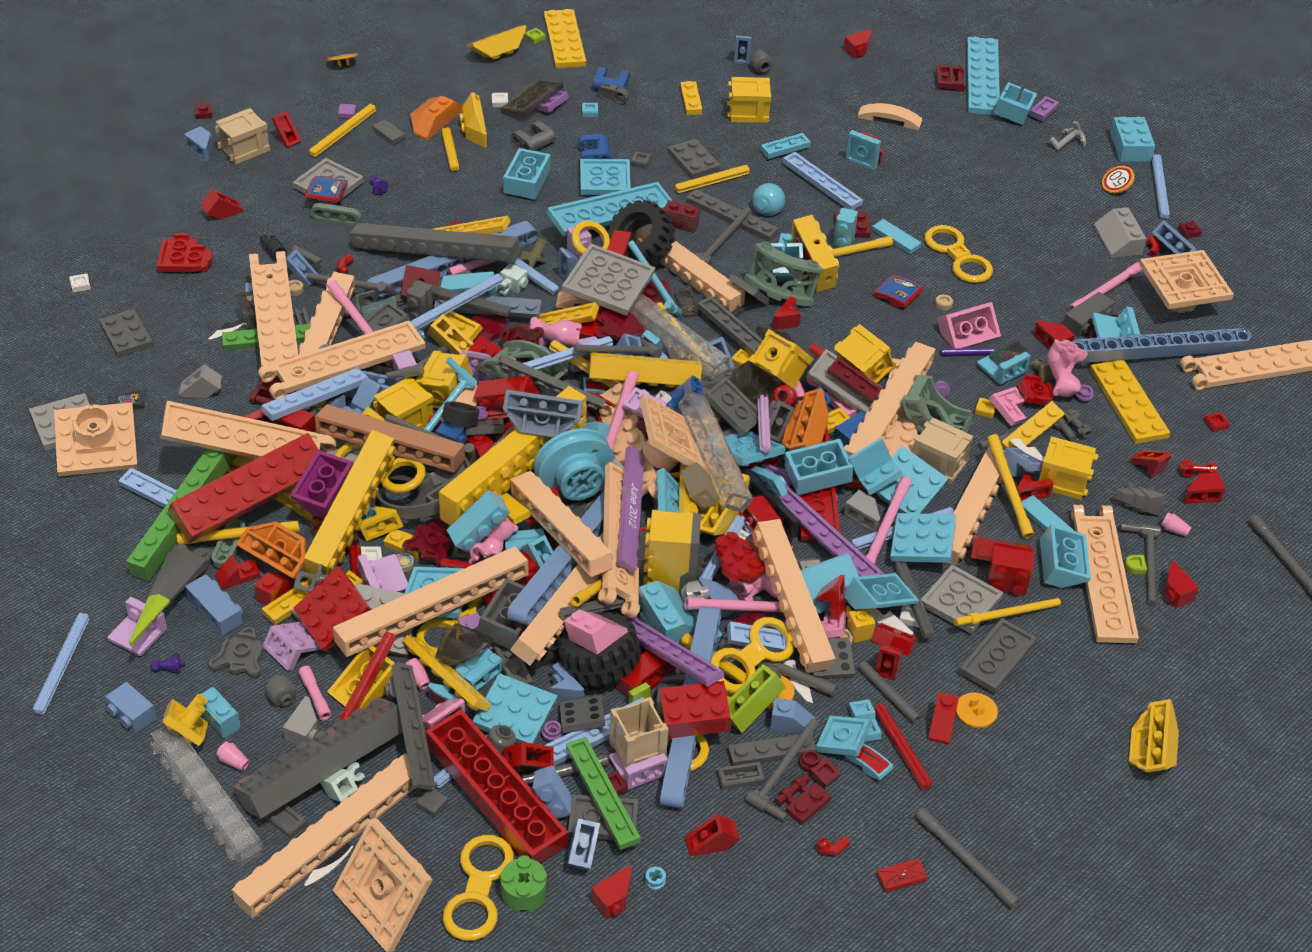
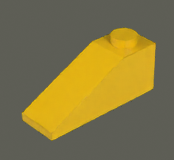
M444 314L431 324L427 332L441 347L446 346L448 351L455 355H460L462 350H468L473 344Z

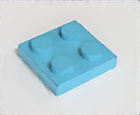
M851 130L848 138L846 160L875 170L878 166L881 141Z
M829 716L816 745L817 751L858 756L871 727L870 719Z

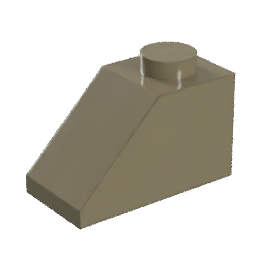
M698 462L681 470L690 497L702 511L718 503L720 487Z

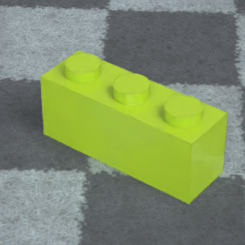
M764 664L728 700L731 725L741 733L786 688L778 675Z

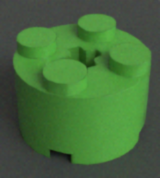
M520 856L518 859L509 862L501 872V895L504 904L513 911L527 910V912L538 909L544 903L547 893V873L544 867L528 856Z

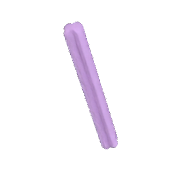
M761 395L758 399L760 451L767 454L769 453L768 450H771L769 398Z

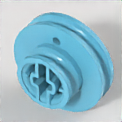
M586 428L573 429L553 437L543 445L534 460V473L546 487H557L560 499L582 500L593 496L602 488L605 483V465L612 462L615 456L607 439L600 432Z

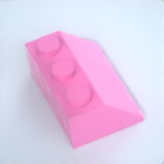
M992 302L937 317L941 335L952 348H963L1001 336Z

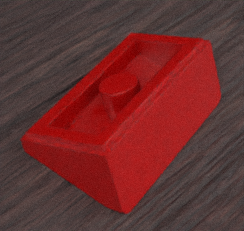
M880 623L875 628L871 641L879 645L886 644L904 650V655L909 656L918 637Z

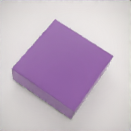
M340 104L338 118L350 119L356 113V105Z

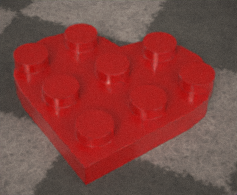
M175 233L172 238L168 240L165 238L161 244L157 271L207 272L208 267L213 261L212 252L205 249L204 245L197 244L196 239L191 238L190 234Z
M731 531L727 532V535L719 536L715 540L713 548L717 551L716 556L721 559L719 566L722 567V574L728 579L738 582V579L747 580V583H751L766 573L764 561L759 556V549L753 543L740 538L737 533Z

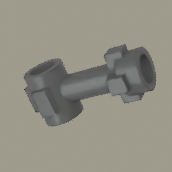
M1074 409L1064 412L1063 419L1068 424L1072 423L1078 429L1077 434L1085 439L1092 434L1091 427L1086 423L1082 424L1080 422L1078 410Z

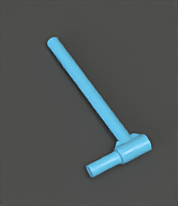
M633 240L630 241L628 246L638 261L649 265ZM654 273L651 281L665 300V308L674 316L680 317L682 309L674 303Z
M449 357L446 363L457 373L459 384L445 402L455 401L464 388H473L477 384V380L465 368H462ZM444 403L426 425L425 430L431 432L442 417Z

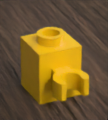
M846 606V616L848 617L846 628L853 635V643L872 639L876 623L869 609H855L856 611H853L849 606Z

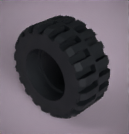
M637 200L633 204L631 202L626 204L624 208L621 207L617 215L614 214L612 217L613 221L608 226L610 230H607L610 241L614 230L631 232L632 238L637 229L644 225L652 224L649 236L643 242L636 244L650 266L660 263L662 258L665 259L667 257V252L671 251L673 247L671 244L675 242L674 235L676 233L674 223L658 204L648 200H643V202ZM628 246L625 256L638 261Z
M601 612L595 613L628 630L626 634L598 655L570 641L567 629L562 632L557 645L562 665L569 672L570 676L582 686L591 685L592 687H598L602 684L604 686L610 685L614 681L616 683L622 677H627L631 670L634 671L641 658V648L635 626L625 616L623 617L618 613L614 615L612 612H606L605 614Z

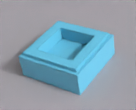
M582 103V117H598V103Z
M649 330L643 333L644 338L648 342L653 343L660 350L663 349V345L658 337Z

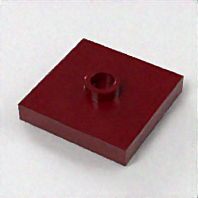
M406 265L400 298L407 299L406 291L411 287L414 280L438 286L441 272ZM432 296L433 304H435L436 297Z

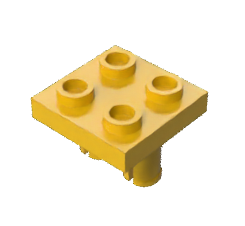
M197 694L186 708L172 699L167 705L162 722L165 723L169 730L177 731L183 735V738L189 743H195L199 746L205 738L208 722L201 718L205 711L204 706L208 701L201 694Z

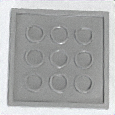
M590 244L563 283L561 291L628 315L655 273V267Z

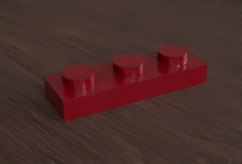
M839 357L835 359L827 370L828 374L871 404L883 389Z

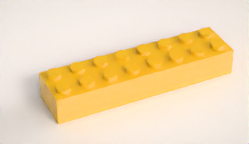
M374 430L371 431L304 557V572L317 574L319 564H323V574L329 575L336 568L338 562L342 563L346 553L344 550L347 546H351L354 539V531L359 530L363 514L366 515L370 509V500L376 498L379 483L384 482L387 468H391L394 463L395 457L393 454L396 449L393 446L394 438Z

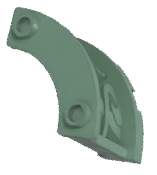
M768 242L756 243L749 273L745 274L744 281L758 291L761 289L767 292V296L781 301L782 298L787 300L792 296L797 298L796 305L812 306L814 291L820 273L823 272V268L818 262L789 256L777 250ZM785 267L794 280L784 283L781 287L777 285L776 277L771 271ZM803 271L813 272L810 280H802L809 275L804 274ZM791 285H796V286H792L793 290H792V289H788L787 287H788V286H791ZM804 285H808L807 291H805Z
M513 340L504 343V349L493 358L483 360L479 365L489 379L495 377L508 378L514 376L511 372H506L500 369V365H497L501 355L514 360L517 358L535 360L552 353L535 343ZM563 362L538 370L547 375L552 374L557 379L568 372ZM532 380L539 394L544 393L549 388L547 386L545 388L540 387Z
M915 375V382L908 395L903 396L902 403L907 417L912 419L916 429L922 433L925 429L923 427L927 421L930 422L933 418L927 408L930 407L941 417V422L968 433L973 424L972 411L960 408L947 401L937 390L932 376Z

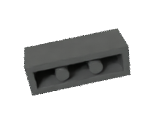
M1097 292L1067 312L1063 325L1079 338L1083 334H1087L1094 327L1092 314L1112 315L1115 302L1102 293Z

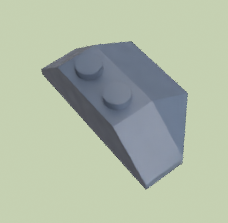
M506 390L503 410L520 433L553 438L570 430L581 420L584 401Z

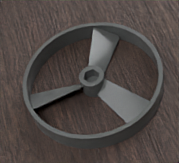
M465 457V460L455 472L439 468L430 474L425 473L423 482L417 487L419 495L414 506H398L384 501L382 497L385 488L379 483L377 487L379 488L377 493L379 504L384 508L396 509L401 519L423 518L440 513L439 499L426 503V494L432 491L436 485L444 483L453 476L457 477L470 467L469 461ZM400 466L390 473L388 480L390 482L393 480L410 482L412 478L401 474L414 467Z

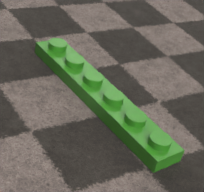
M310 324L294 325L297 343L304 342L305 332L310 329ZM257 329L222 332L224 350L259 347Z
M583 737L566 743V750L619 850L640 843L641 837L588 739Z

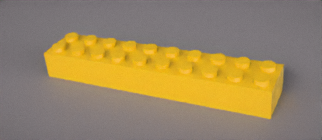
M568 386L556 397L584 401L581 420L570 430L580 429L587 422V396ZM516 428L439 491L440 519L451 526L488 490L499 496L508 491L511 487L510 479L533 470L537 453L552 438L520 433Z

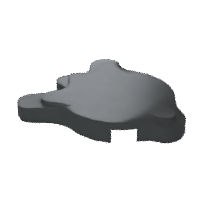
M245 627L241 632L237 633L236 637L230 640L228 637L223 642L220 653L208 662L209 669L217 671L229 666L231 674L246 672L251 677L259 676L261 671L258 663L263 656V645L258 640L255 629Z

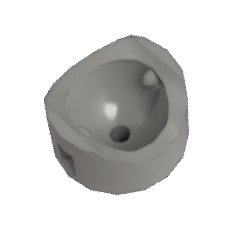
M698 580L687 582L681 590L684 602L686 597L710 598L707 585L701 586Z

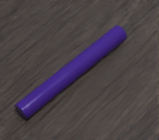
M994 347L941 349L940 353L941 356L991 355L995 353Z

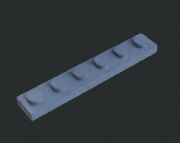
M478 296L481 299L510 306L511 313L509 316L540 318L542 300ZM436 297L434 308L448 300ZM464 304L452 310L457 313L499 315Z

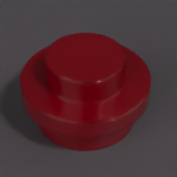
M807 750L800 757V765L807 771H811L812 768L821 762V757L814 750Z

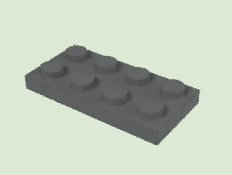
M1001 618L963 663L959 673L995 693L1035 645L1037 637Z

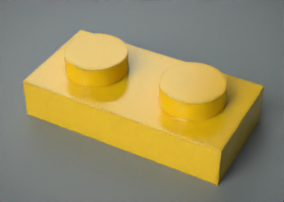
M396 529L391 531L383 540V545L400 553H408L415 559H419L421 553L417 550L407 552L402 548L403 542L412 538L411 534Z

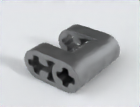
M536 121L530 125L533 134L531 137L522 130H517L511 135L512 141L517 147L536 151L556 140L553 130L541 121Z

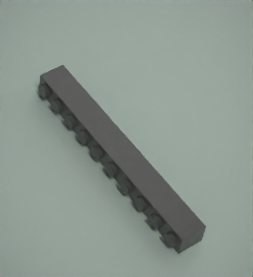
M357 223L350 232L352 248L514 263L520 254L519 237L367 223Z

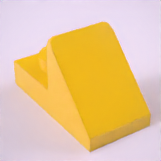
M375 507L377 515L363 520L360 529L366 541L399 529L403 527V524L396 509Z

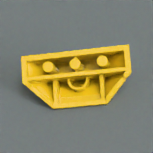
M526 25L518 26L467 44V48L485 58L491 57L492 60L501 57L500 54L505 53V55L514 52L513 49L519 47L526 30Z
M471 93L462 106V113H460L462 133H465L467 140L482 147H487V132L480 96L476 93Z
M732 471L727 474L728 476L715 481L720 487L718 503L703 511L698 506V513L701 514V532L711 535L726 533L735 516L739 515L743 500L746 499L750 480L749 475Z
M1171 699L1151 702L1147 706V710L1132 727L1129 762L1145 772L1166 770L1177 765L1179 730Z

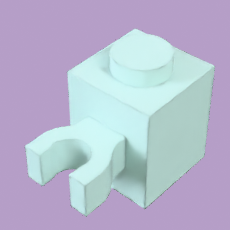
M511 263L500 272L503 283L499 284L502 287L499 290V294L505 296L509 290L519 293L528 284L527 270Z
M353 762L348 766L347 770L341 769L321 782L328 798L341 802L358 789L354 781H360L365 777L360 772L354 775L355 769L360 767L358 763Z

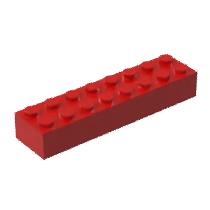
M306 433L171 502L168 512L189 544L294 489L319 449L309 433Z
M462 709L426 730V739L430 751L519 856H528L530 859L542 863L567 846L568 831Z

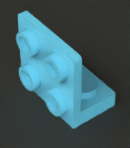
M1126 307L1118 317L1098 313L1092 314L1097 338L1140 335L1132 307Z
M1001 349L979 360L977 365L1001 385L1027 372L1031 355L1024 352L1006 362H1002L1000 359L995 358V355H1002V352H1007L1005 349Z
M882 438L849 456V460L860 483L869 495L903 476L899 467L892 460Z

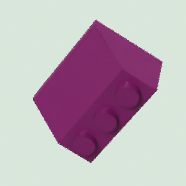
M318 450L290 497L311 515L325 519L354 465L353 461Z

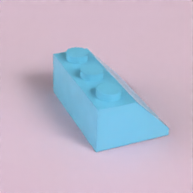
M1050 524L1040 537L1044 583L1064 588L1090 581L1091 573L1086 534Z
M848 553L800 570L818 614L829 610V601L816 599L822 587L839 575H845L846 591L852 579L859 577Z
M896 573L854 577L845 591V598L854 609L882 608L917 604L919 602V599Z
M659 581L639 587V605L656 631L675 642L681 641V638L686 633L694 636L697 621L690 610L685 609L684 601L674 587Z

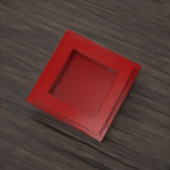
M1222 412L1205 415L1204 417L1205 423L1212 432L1229 429L1230 423Z

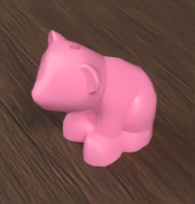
M533 317L530 320V327L532 329L536 327L544 329V335L539 339V343L542 346H546L548 343L556 340L570 349L579 340L581 323L561 320L548 325L537 317Z
M1064 339L1063 341L1054 340L1047 354V361L1056 381L1053 395L1070 397L1081 389L1079 379L1071 373L1072 369L1078 361L1083 362L1088 353L1078 348L1074 343Z
M506 517L485 536L481 543H476L471 547V558L468 563L476 564L501 553L503 541L518 531V526L514 525Z
M766 573L751 583H747V580L738 579V582L729 579L730 583L727 584L738 600L754 601L753 597L763 590H766L772 597L778 598L773 592L771 579Z

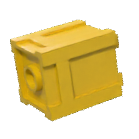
M732 77V80L728 81L729 86H731V93H729L730 101H727V106H730L728 117H731V122L769 123L771 102L770 78Z
M859 324L850 331L851 334L842 342L839 341L835 345L834 350L839 358L875 383H878L890 370L892 371L896 367V363L892 360L890 347Z
M768 329L765 334L766 337L756 353L752 354L749 361L767 375L774 376L795 389L805 369L814 359L795 343L784 339Z
M433 351L424 366V374L419 375L415 382L433 396V408H440L459 384L457 373L446 363L449 357L473 376L466 354L455 355L442 353L441 351Z
M408 377L374 395L373 407L376 408V412L384 419L387 414H390L424 429L429 423V416L433 415V396L417 384L412 377Z
M1051 436L1039 480L1051 479L1054 483L1053 493L1082 500L1083 495L1087 496L1088 489H1085L1087 480L1091 481L1094 470L1091 469L1092 461H1097L1098 454H1095L1096 448Z

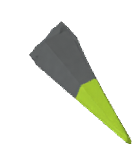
M176 543L171 552L167 553L129 640L130 647L134 645L155 618L185 586L190 584L209 567L214 550L185 544L178 545Z

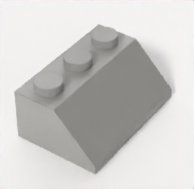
M1129 207L1112 209L1094 223L1093 227L1111 258L1143 254L1147 239Z

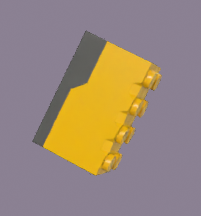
M652 510V518H647V530H650V532L646 533L645 545L647 546L645 547L646 560L644 572L648 574H644L643 586L659 581L674 587L682 597L681 590L685 584L696 580L701 523L700 513Z

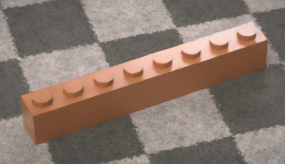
M328 404L315 416L316 432L364 446L369 434L374 430L394 438L393 446L396 449L393 455L450 472H455L465 460V444Z

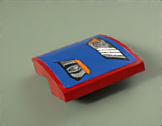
M315 176L307 188L305 198L339 202L343 198V191L348 187V180Z
M891 275L873 293L875 298L889 300L891 306L905 308L923 291V287L908 278Z

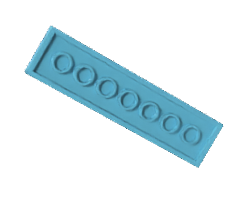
M968 37L967 39L968 113L997 115L994 114L1000 98L998 39Z
M659 182L548 207L546 213L562 236H567V228L576 226L582 221L597 222L601 226L609 225L613 221L612 217L614 214L617 215L619 209L626 207V204L630 202L633 204L637 200L642 202L643 200H648L664 209L668 200L672 201V199Z

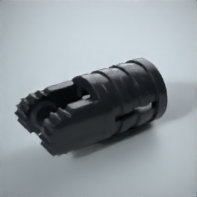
M266 235L260 237L261 243L274 260H277L276 252L285 251L286 256L287 250L275 235H271L270 239Z

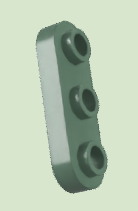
M315 203L310 211L311 216L320 221L355 226L361 220L360 212L354 208Z
M235 519L227 523L224 529L246 526L242 520ZM240 538L218 540L211 555L212 563L215 567L220 568L231 555L235 558L239 549L236 543Z

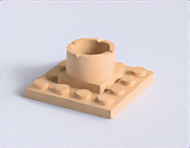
M1204 250L1140 259L1139 265L1167 309L1174 312H1190L1199 304L1232 300L1233 292Z
M644 394L639 400L648 434V440L642 446L643 454L647 460L656 468H665L667 472H671L679 462L686 467L698 462L706 473L712 477L715 474L703 427Z
M132 403L87 405L80 408L54 410L58 477L128 470L130 468L138 469Z
M375 818L370 819L333 891L386 952H393L433 879L426 873L422 865L417 862L418 860L412 857L384 825Z

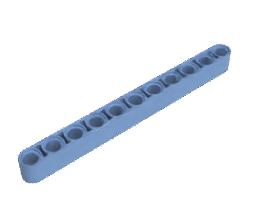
M523 221L507 227L503 233H492L491 235L519 237V245L522 247L536 241L539 232L528 221ZM431 255L407 265L441 272L440 277L448 275V268L475 259ZM406 265L372 277L367 282L379 283L383 281L400 293ZM375 290L378 300L391 296Z
M1244 328L1076 339L1072 343L1088 353L1083 362H1077L1085 363L1239 352L1245 349L1251 339V333Z
M604 491L581 518V522L586 527H589L596 537H600L604 532ZM560 544L511 603L507 614L509 620L530 625L578 563Z
M700 606L691 652L710 662L711 657L714 655L721 619V609ZM688 674L685 675L684 685L701 683ZM697 735L672 738L660 805L683 808Z

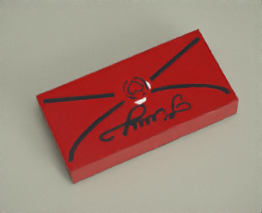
M919 858L879 869L876 873L885 893L926 882L928 878Z

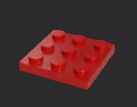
M339 566L293 607L315 641L325 652L335 644L334 626L372 610L344 570Z

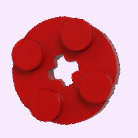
M1026 375L1018 385L1027 403H1036L1044 406L1048 405L1055 396L1053 395L1054 388L1050 383L1047 382L1045 384L1042 382L1043 378L1036 375Z

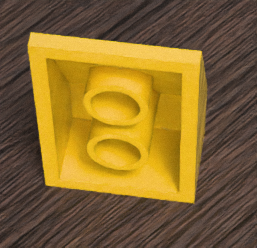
M374 646L360 651L327 691L344 706L349 701L376 650ZM388 657L385 658L359 709L365 708L369 705L370 701L381 698L386 694L385 683H389L390 676H393L391 665L395 664Z

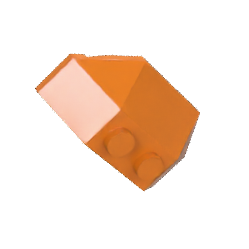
M444 96L429 98L410 114L414 135L424 140L430 139L462 112L463 105Z
M821 388L806 392L803 396L804 399L797 404L782 440V444L790 451L822 442L829 414L824 392Z
M278 522L247 527L236 543L240 548L293 579L296 578L304 565L306 539Z

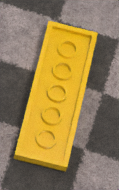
M574 9L544 11V19L555 68L586 66V58Z
M1124 360L1098 363L1090 366V372L1135 444L1169 438L1170 431Z

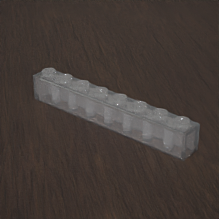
M641 293L630 312L644 326L645 331L649 330L660 339L661 343L675 352L680 358L689 361H700L702 364V374L713 382L730 372V358Z
M688 390L678 403V406L724 508L743 513L752 502L753 497L706 396Z
M166 726L150 733L152 743L149 745L154 755L159 754L162 766L165 770L169 769L171 771L170 775L174 783L181 785L184 797L187 800L189 798L192 800L193 809L198 815L202 814L205 826L208 830L212 829L214 831L217 843L224 845L229 860H234L240 867L263 854L259 837L191 744L183 738V735L177 731L169 730Z

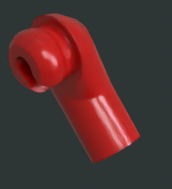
M1151 235L1146 238V242H1148L1146 245L1152 246L1149 255L1156 257L1161 245L1157 237Z
M348 254L337 262V271L343 274L349 271L347 265L354 261L352 255Z
M845 836L835 843H829L828 839L825 838L817 841V849L824 855L836 856L850 845L849 839Z

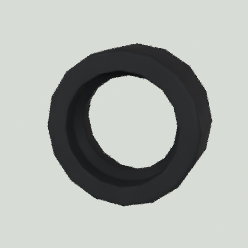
M447 401L444 403L442 419L451 424L474 427L477 425L480 411L477 407L467 403Z

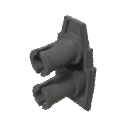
M1134 483L1126 484V488H1118L1115 499L1125 504L1124 506L1131 508L1132 511L1160 515L1165 494L1156 492L1153 488H1143L1140 486L1137 488Z

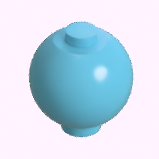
M765 183L754 191L752 203L759 214L775 216L784 208L785 194L778 185Z

